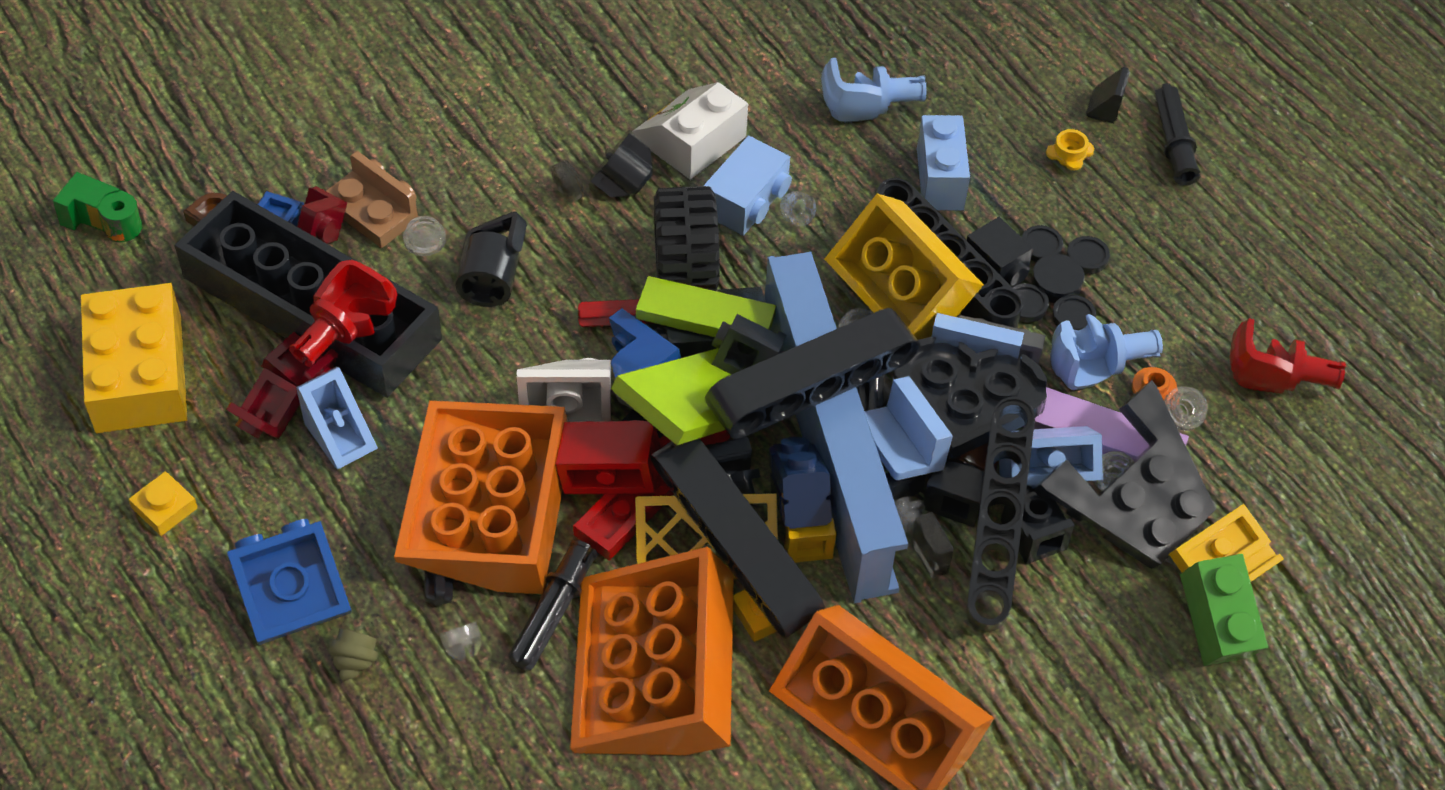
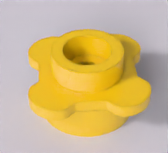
M1074 129L1061 131L1057 135L1055 144L1049 145L1046 149V155L1049 159L1058 160L1060 164L1070 170L1081 169L1083 160L1094 153V146L1088 141L1086 135Z

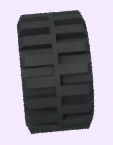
M710 186L658 188L654 196L657 278L716 291L720 280V253L717 204L714 192Z

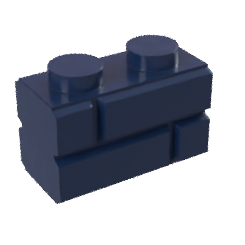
M788 437L782 439L781 444H773L769 448V462L772 471L770 474L771 494L777 493V508L782 516L784 525L790 529L827 525L832 521L831 500L829 498V495H831L830 474L815 444L810 443L804 437Z

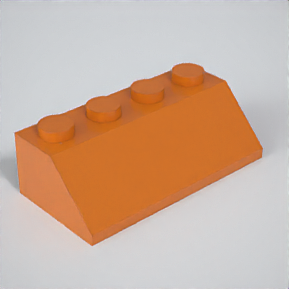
M840 605L815 612L769 690L770 693L899 790H943L970 758L994 720V717Z

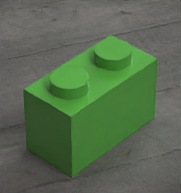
M1243 554L1199 561L1180 574L1204 666L1250 658L1268 648Z

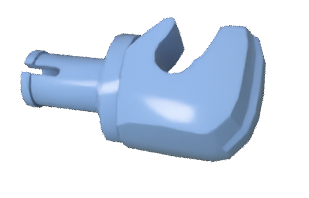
M831 58L825 64L821 75L824 101L832 117L842 122L878 118L879 114L887 113L891 102H925L927 88L924 76L890 78L884 66L874 68L872 80L857 72L854 83H846L840 78L837 59Z
M1088 314L1086 315L1088 325L1081 330H1073L1068 320L1061 322L1056 327L1052 337L1050 361L1055 374L1062 379L1069 389L1088 388L1108 379L1111 375L1121 374L1125 368L1126 360L1160 357V353L1163 351L1162 338L1158 330L1123 335L1119 326L1115 323L1102 324L1094 316Z

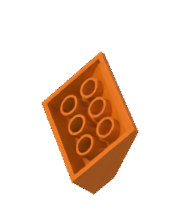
M429 401L395 550V561L496 592L543 594L546 587V577L549 570L563 490L555 463L564 422H568L565 407Z
M709 547L584 577L581 583L582 592L580 595L570 750L574 753L690 755L731 746L734 574Z

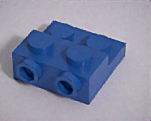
M308 519L297 520L281 528L282 534L263 539L262 534L252 535L237 541L234 544L236 549L227 552L258 645L351 613V607L321 521L310 524Z

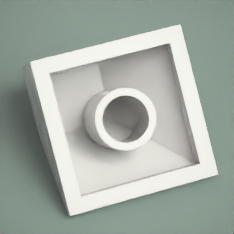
M594 358L562 360L517 369L519 405L565 407L568 422L611 421V360H597Z

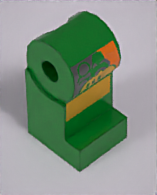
M79 172L73 175L53 200L59 224L75 231L79 224L83 223L104 231L108 238L117 242L130 241L136 238L142 230V221L134 196Z

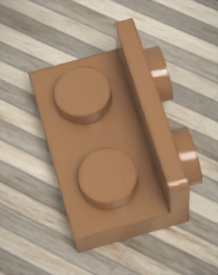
M356 151L350 155L352 171L326 190V192L347 202L343 218L345 222L380 248H383L418 220L417 197L407 182L403 180L398 181L387 173L375 159L369 160L363 154Z

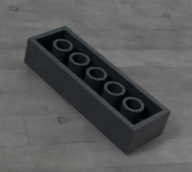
M235 191L228 194L174 245L184 279L284 338L289 337L293 332L301 337L315 322L309 308L314 303L315 293L339 262L354 260ZM390 279L388 280L397 290L396 305L387 316L369 315L375 333L370 336L356 337L350 344L334 340L321 354L324 356L333 348L339 354L334 367H339L345 374L386 398L391 395L442 340L438 307Z

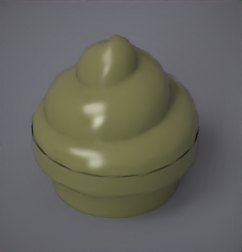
M339 629L336 640L331 639L328 650L333 657V665L339 671L341 680L346 681L356 677L360 670L368 669L372 662L376 661L378 652L374 651L376 638L346 629Z

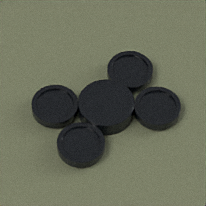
M1044 225L1028 228L1023 233L1022 238L1033 247L1031 260L1037 263L1033 270L1031 284H1019L1012 287L1023 301L1019 321L1026 323L1039 321L1046 315L1049 302L1055 303L1052 319L1056 326L1068 320L1073 330L1085 328L1088 325L1086 315L1091 314L1096 318V309L1088 299L1079 296L1084 282V273L1094 274L1105 269L1110 257L1109 248L1098 238L1081 236L1071 241L1066 256L1061 254L1063 239L1055 229Z

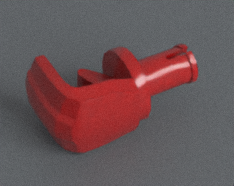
M345 260L339 262L324 279L314 295V303L309 307L315 322L295 343L290 345V352L299 362H304L306 366L312 367L334 340L350 344L356 337L373 335L375 332L369 315L387 316L396 305V288L387 278L358 261Z
M1251 318L1241 322L1234 331L1230 348V366L1233 378L1240 386L1273 393H1283L1285 390L1294 391L1296 385L1301 381L1329 386L1338 390L1341 388L1345 376V370H1342L1346 367L1345 362L1307 355V350H1305V342L1296 339L1291 343L1288 352L1276 339L1271 341L1266 353L1257 351L1253 342L1254 319Z

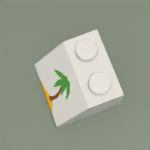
M719 82L688 89L634 129L632 133L647 145L653 153L691 180L746 137L748 103Z

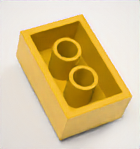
M878 193L824 258L873 313L882 309L892 308L917 340L932 336L937 313L957 317L984 285L903 201Z
M172 283L81 294L84 403L95 433L188 421L181 314Z

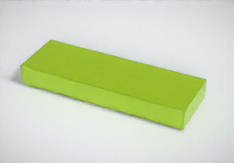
M648 276L636 308V318L639 320L712 337L716 336L723 321L731 325L737 314L771 330L776 313V305L651 276Z

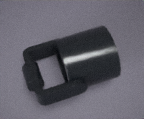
M514 211L470 229L466 234L455 286L458 294L469 303L481 307H495L509 300L512 293L519 252L522 250L527 227L526 220ZM509 231V236H508V237H506V236H504V235H501V234H503V233Z

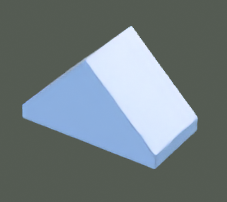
M335 367L296 387L304 424L336 469H340L378 449L339 367Z

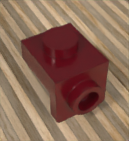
M317 186L308 189L305 204L302 205L297 227L326 244L337 241L347 202Z
M293 332L264 358L261 367L298 387L332 370L339 354L332 348L324 356L320 355L312 367H308L304 362H299L289 350L290 345L300 338L299 335Z
M264 368L242 406L240 407L230 402L226 410L239 417L235 426L259 439L262 433L265 432L279 439L300 405L297 386Z

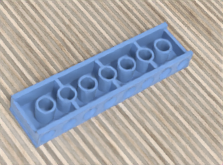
M806 252L781 257H768L765 300L766 303L776 305V313L771 331L777 334L779 331L787 334L779 354L836 330L837 328L812 253ZM855 387L795 415L802 437L815 444L830 474L831 495H829V498L831 500L832 519L834 520L836 530L835 544L853 602L859 603L864 599L899 593V585L893 570L896 551L908 548V541L857 388Z

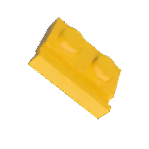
M1244 504L1169 553V556L1181 573L1199 561L1243 554L1250 582L1284 560L1281 554L1276 555L1269 545L1271 543L1270 539Z

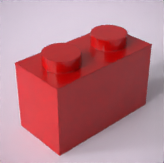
M637 420L564 422L555 463L564 494H655L658 473L651 462L650 455L661 448L657 429L648 421Z

